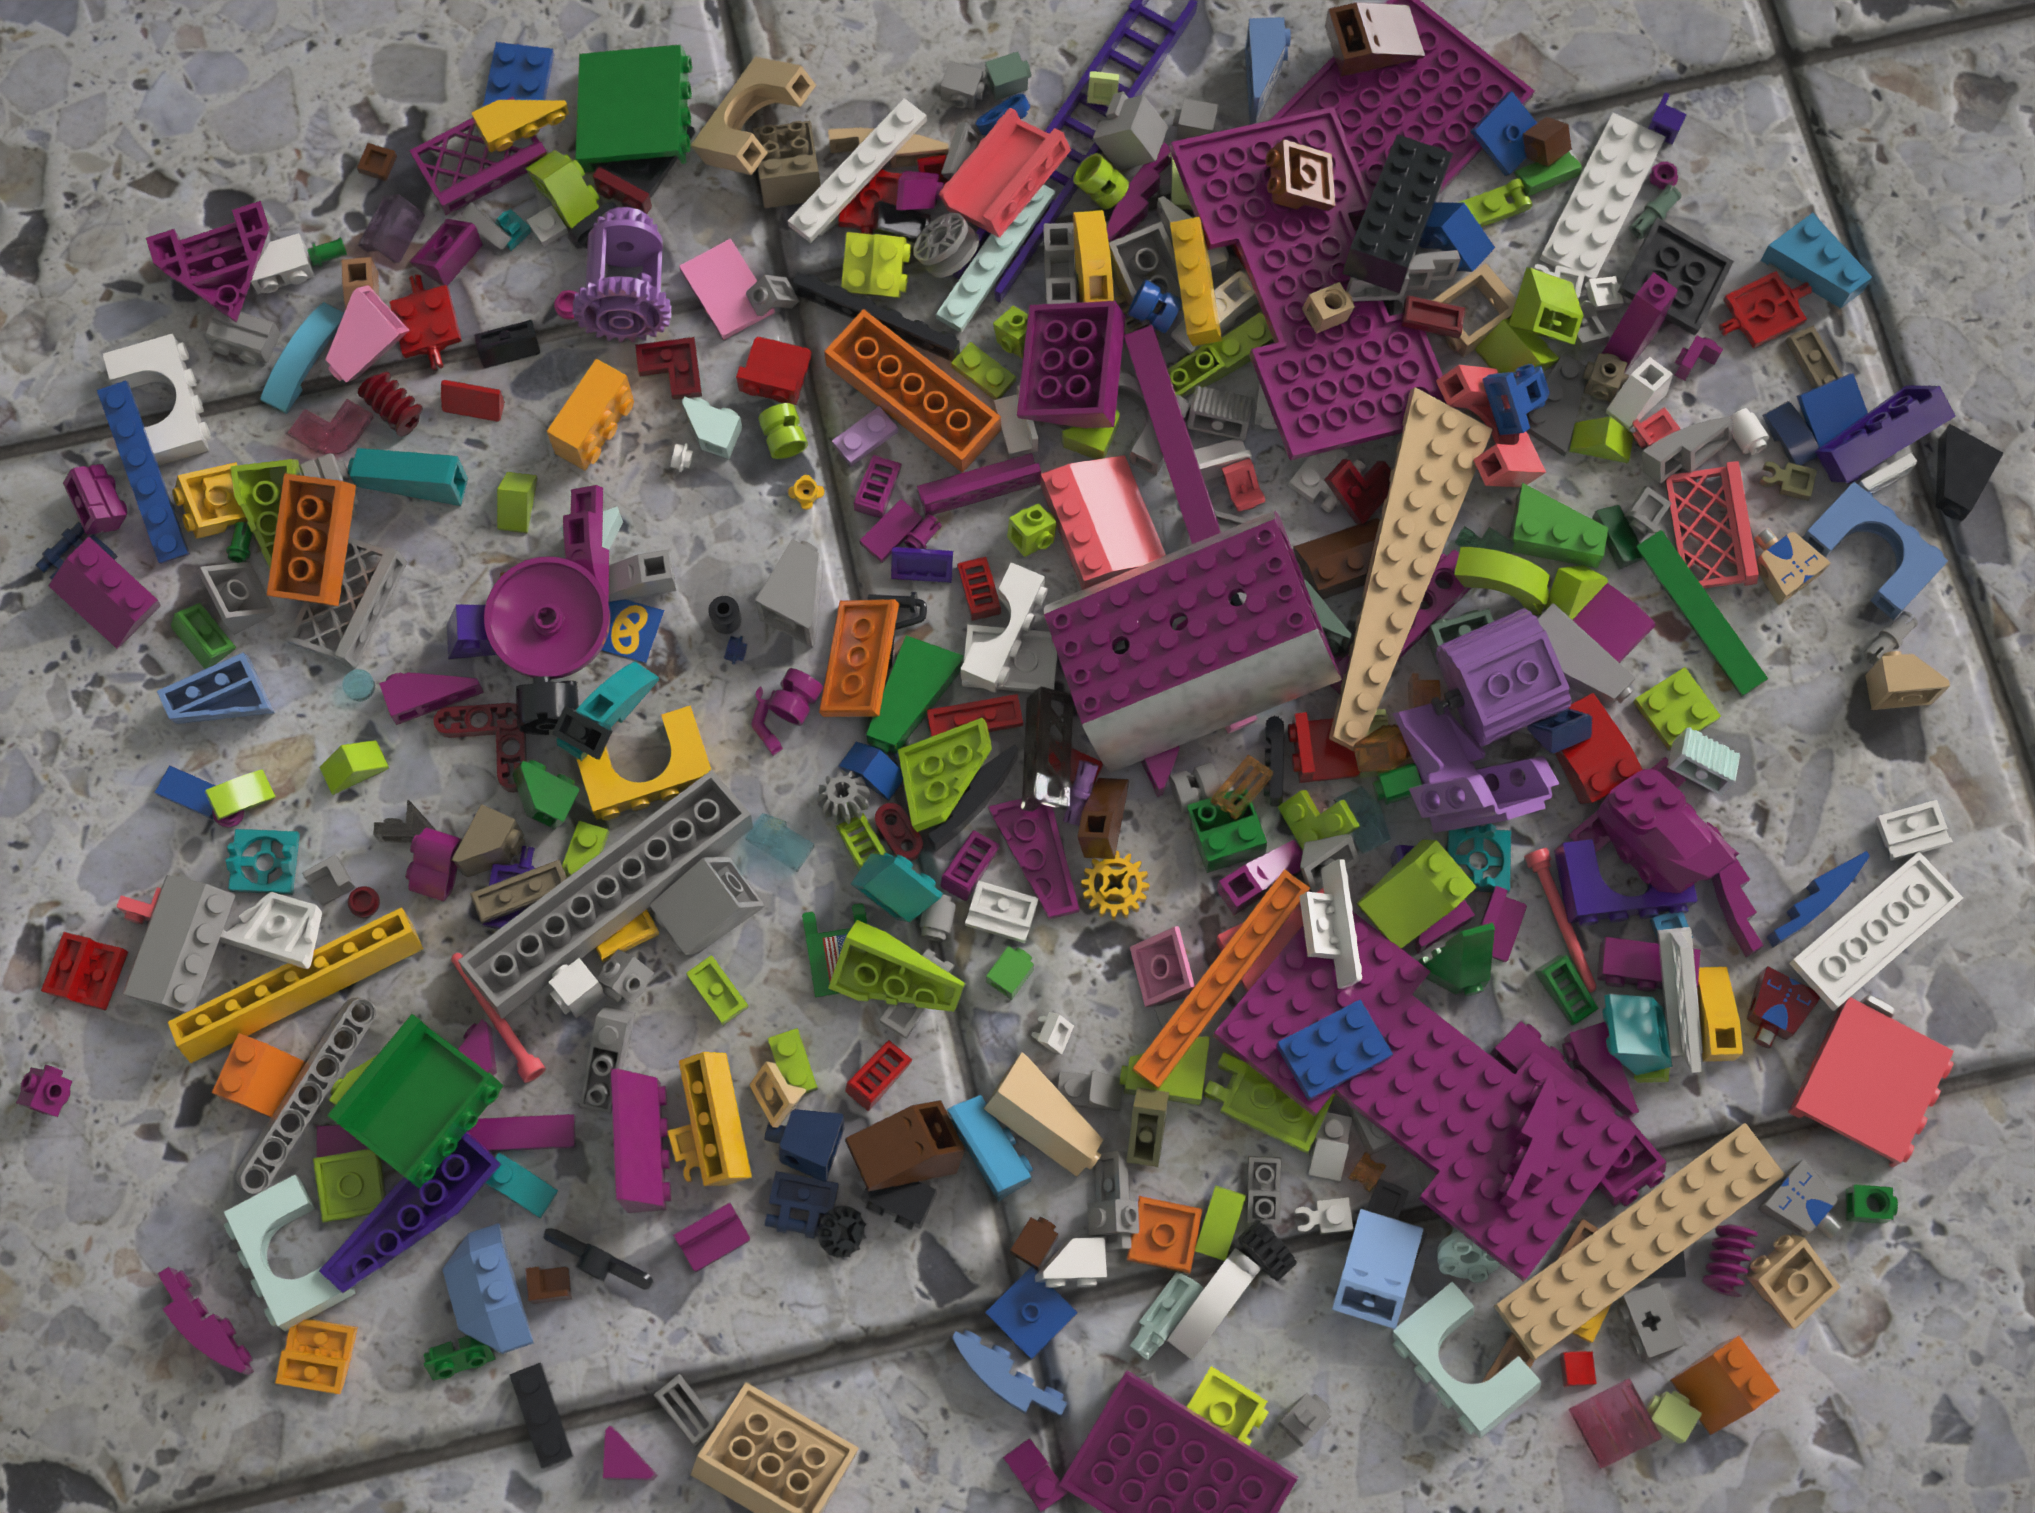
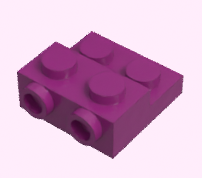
M1626 1114L1620 1118L1638 1132L1597 1185L1598 1189L1613 1207L1620 1203L1623 1206H1628L1638 1198V1190L1646 1185L1649 1188L1657 1186L1665 1178L1663 1173L1666 1172V1161Z

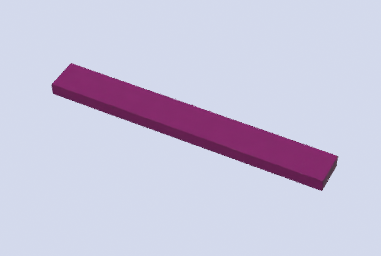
M1150 325L1126 334L1124 338L1191 543L1195 544L1221 533L1155 329Z
M574 1114L479 1118L476 1125L467 1131L489 1152L576 1148ZM340 1125L317 1126L316 1158L369 1149Z

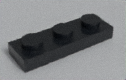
M537 1363L509 1374L541 1468L545 1469L574 1457L542 1363Z

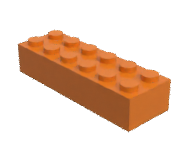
M864 309L824 351L828 368L875 405L880 406L885 413L961 473L971 465L1001 431L1000 415Z

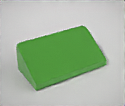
M1567 152L1549 166L1535 162L1516 170L1514 174L1517 179H1521L1526 196H1531L1578 177L1583 167L1570 152Z
M201 603L174 614L171 628L204 669L214 666L236 649V646Z

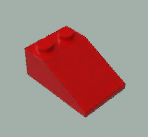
M1591 693L1573 702L1568 707L1569 709L1592 716L1591 738L1555 753L1580 804L1593 803L1608 795L1614 787L1643 770L1629 742L1596 695Z

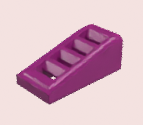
M873 455L853 503L854 511L881 519L886 512L902 463ZM880 465L893 470L891 474L876 470V467ZM873 475L887 479V484L873 480ZM871 485L877 488L884 489L883 493H880L874 490H870L869 486ZM866 495L880 499L879 503L865 499Z
M973 830L942 875L941 888L967 901L975 890L978 880H981L1000 848V844ZM973 844L986 851V855L972 849ZM969 856L974 860L980 862V864L977 865L976 863L966 859L965 857ZM961 866L972 872V876L960 870L959 867Z

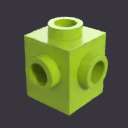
M1013 305L993 322L997 343L1007 353H1013L1023 359L1028 314Z
M1038 503L1030 508L1022 509L1017 514L1009 517L1007 538L1026 557L1040 549H1046L1054 543L1057 523L1054 516L1050 512H1046Z

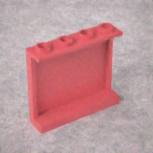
M1850 997L1839 1006L1788 1113L1799 1119L1804 1115L1891 1160L1889 1163L1891 1167H1895L1902 1163V1161L1906 1163L1914 1150V1145L1911 1142L1915 1133L1919 1135L1926 1125L1928 1118L1924 1114L1928 1105L1932 1107L1940 1095L1941 1090L1937 1086L1941 1078L1945 1079L1953 1067L1954 1062L1950 1061L1954 1051Z

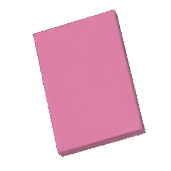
M731 238L679 266L681 273L723 340L775 313L773 307L764 316L756 314L746 296V291L757 280Z

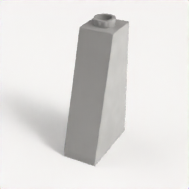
M1554 603L1538 618L1541 627L1547 632L1571 689L1585 696L1594 693L1601 704L1608 708L1616 700L1621 704L1633 692L1630 686L1635 677Z

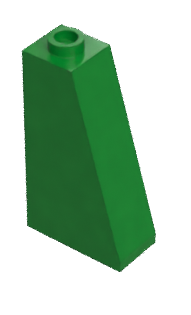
M906 635L884 688L879 717L872 718L866 733L867 744L880 749L884 754H887L888 751L896 754L898 749L903 746L926 717L927 710L933 708L959 675L964 663V656Z

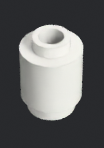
M1742 409L1730 416L1733 419V438L1744 454L1751 453V455H1755L1767 447L1766 442L1769 439V435L1754 413H1750L1748 409Z

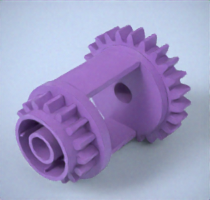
M629 207L608 210L602 217L599 216L597 218V223H594V227L589 232L585 288L580 287L579 293H575L573 314L574 321H579L578 326L586 327V333L596 332L597 338L605 335L607 336V341L615 337L618 338L619 342H623L624 338H629L631 342H635V338L639 337L645 341L647 335L656 337L657 332H664V327L669 326V320H671L670 299H666V293L661 292L663 240L658 232L657 224H653V219L643 211ZM605 263L627 268L643 266V273L640 272L637 278L624 276L605 278Z

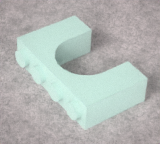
M296 1175L224 1212L228 1222L224 1223L226 1232L232 1241L237 1239L241 1248L237 1252L238 1257L244 1268H250L255 1277L251 1280V1285L259 1298L263 1296L268 1305L264 1309L267 1319L272 1326L277 1325L284 1331L356 1294L353 1287L342 1293L319 1272L321 1268L297 1279H282L275 1276L268 1264L267 1251L274 1234L284 1225L315 1209L302 1180Z
M1452 1281L1393 1330L1395 1342L1392 1345L1402 1358L1406 1359L1409 1357L1416 1365L1414 1371L1425 1384L1429 1382L1433 1384L1438 1390L1436 1396L1447 1409L1453 1407L1459 1414L1458 1422L1463 1429L1470 1435L1474 1432L1481 1439L1540 1390L1541 1381L1519 1356L1494 1377L1479 1384L1462 1383L1446 1373L1438 1356L1440 1347L1452 1332L1474 1315V1305Z

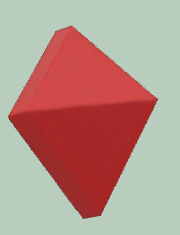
M946 155L917 159L919 172L939 174L940 183L945 185L948 182L941 174Z

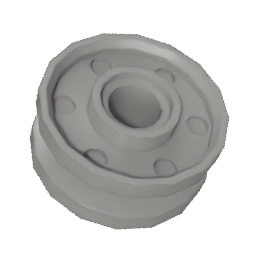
M948 213L935 219L923 229L913 247L914 256L922 265H925V268L933 277H947L959 271L971 260L979 245V235L968 226L967 221L959 213Z

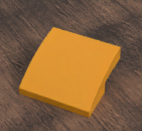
M305 1319L289 1328L285 1350L281 1351L275 1383L341 1394L348 1373L358 1327Z

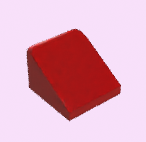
M1593 1351L1563 1352L1559 1354L1564 1387L1597 1384Z

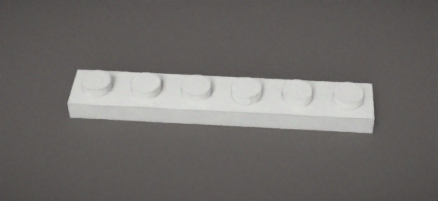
M904 98L788 220V226L812 243L927 121V115Z

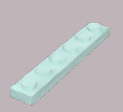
M1043 184L1000 238L990 234L937 311V320L962 333L1055 197V190Z

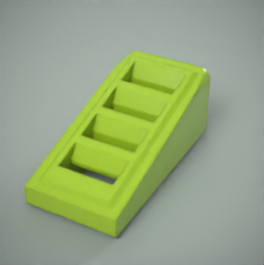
M862 813L861 819L857 817L851 818L850 824L844 821L835 826L858 872L870 856L869 854L861 858V855L875 849L873 854L883 855L886 853L864 813ZM861 827L864 828V831L851 837L848 836L849 833ZM867 838L870 839L869 841H867V842H865V843H863V844H861V845H859V846H857V847H854L855 844H857V843H859V842H861V841H863V840H865V839H867Z

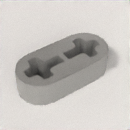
M469 203L461 213L468 222L473 223L481 234L501 250L512 239L501 227L472 203Z

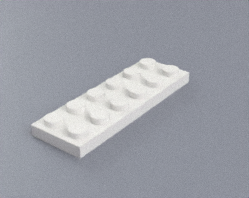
M1612 113L1539 260L1554 267L1559 265L1585 272L1584 281L1586 282L1589 279H1596L1665 140V136Z
M1918 852L1789 964L1822 1000L1835 1011L1960 902L1963 897Z

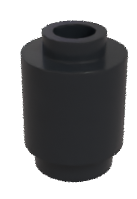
M719 596L710 603L708 613L711 624L717 632L731 634L740 627L742 621L738 603L732 597Z

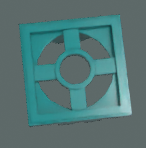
M1489 823L1485 826L1477 825L1447 831V853L1458 865H1466L1468 870L1473 873V876L1469 877L1476 886L1473 891L1492 893L1495 886L1507 889L1509 894L1511 830H1496V826ZM1474 838L1473 850L1468 855L1456 854L1457 849L1463 842ZM1484 838L1497 846L1501 857L1490 856L1484 850ZM1474 853L1483 854L1487 860L1486 867L1483 869L1472 867L1469 861L1470 856ZM1489 867H1501L1495 878L1485 877L1483 879V873Z
M235 829L234 842H230L227 846L229 858H226V866L230 872L228 890L230 892L266 894L274 892L277 894L293 895L300 839L299 832ZM257 840H262L261 851L257 852L254 857L242 856L250 844ZM273 840L283 846L282 853L284 858H277L272 852ZM266 854L271 855L274 859L273 866L266 871L259 870L257 868L259 857ZM241 867H253L258 873L257 883L247 879ZM277 868H282L283 874L277 880L268 883L269 875Z

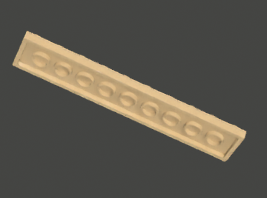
M1744 1123L1493 1307L1532 1360H1535L1780 1180L1785 1174L1748 1125Z

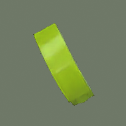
M1460 547L1454 575L1464 587L1484 588L1506 593L1516 598L1524 608L1532 612V615H1542L1543 606L1547 604L1549 599L1547 586L1550 576L1546 571L1528 560L1505 552L1485 548Z

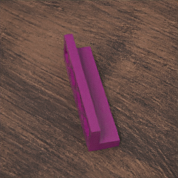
M1030 453L918 485L917 492L925 516L927 514L936 515L1040 485L1041 468L1039 463H1035L1033 454Z

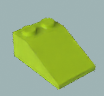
M1422 839L1356 904L1389 941L1403 948L1454 910L1476 886L1437 840Z

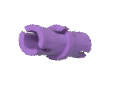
M1079 761L1073 787H1070L1068 792L1070 798L1063 818L1064 822L1069 821V824L1080 826L1082 811L1091 794L1098 765H1093V763L1087 761Z

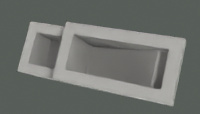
M1723 417L1708 420L1673 432L1643 450V473L1659 483L1665 481L1680 468H1684L1692 473L1733 441V419Z

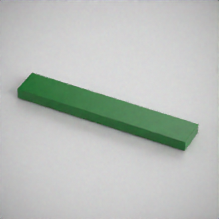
M1660 530L1635 547L1636 551L1740 696L1743 697L1767 681L1769 678L1664 532Z

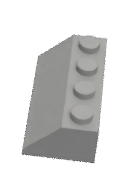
M166 875L122 995L179 1015L194 1009L235 894L205 883Z

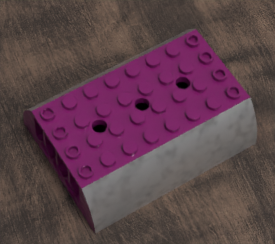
M1275 510L1044 607V616L1081 724L1096 753L1110 773L1342 680L1279 514ZM1240 592L1246 594L1247 597L1244 604L1241 606L1231 605L1233 595ZM1181 616L1188 618V623L1184 629L1174 630L1172 628L1176 618ZM1119 641H1129L1130 646L1127 652L1124 654L1115 653L1114 649Z

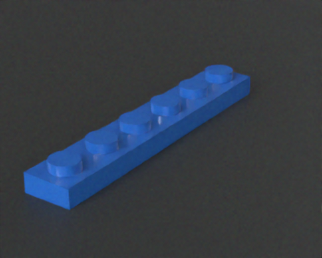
M128 381L97 390L158 563L162 564L190 554Z

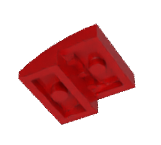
M63 932L41 991L65 1000L106 1011L128 951L120 947L96 942L88 937Z

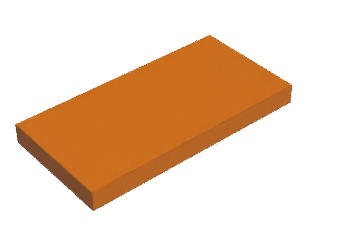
M895 599L844 600L839 602L819 713L823 717H879L899 603Z

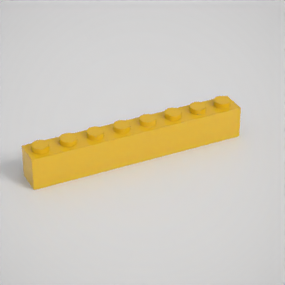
M401 907L315 949L309 969L286 963L168 1021V1025L176 1046L187 1060L193 1063L234 1043L238 1033L248 1036L424 948L414 925Z

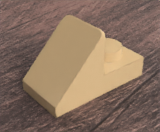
M767 1061L749 1084L769 1122L775 1128H778L790 1115L791 1111L806 1093L804 1088L788 1085L777 1065Z

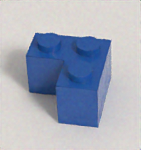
M1455 202L1435 203L1419 246L1422 248L1440 249L1441 251L1458 250L1460 262L1456 271L1473 272L1495 249V246L1465 203Z

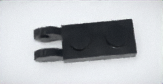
M1279 716L1268 718L1265 727L1266 741L1271 745V748H1265V767H1270V778H1264V796H1270V807H1278L1283 803L1285 730L1284 721Z

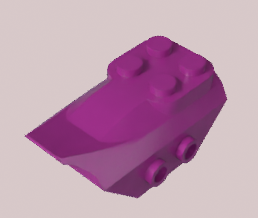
M1644 769L1614 787L1597 812L1619 858L1624 863H1629L1638 872L1640 878L1645 883H1650L1658 892L1682 893L1698 881L1708 880L1736 862L1735 857L1739 855L1717 833V830L1711 823H1706L1697 815L1695 809L1689 803H1686L1683 793L1657 770Z

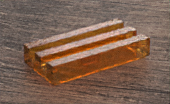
M1248 754L1212 796L1211 803L1215 806L1219 804L1221 810L1225 813L1229 811L1231 817L1236 820L1273 777L1274 772ZM1250 765L1253 766L1254 769L1226 800L1223 796ZM1260 772L1263 773L1260 779L1235 806L1234 802L1238 799L1239 795L1246 790Z

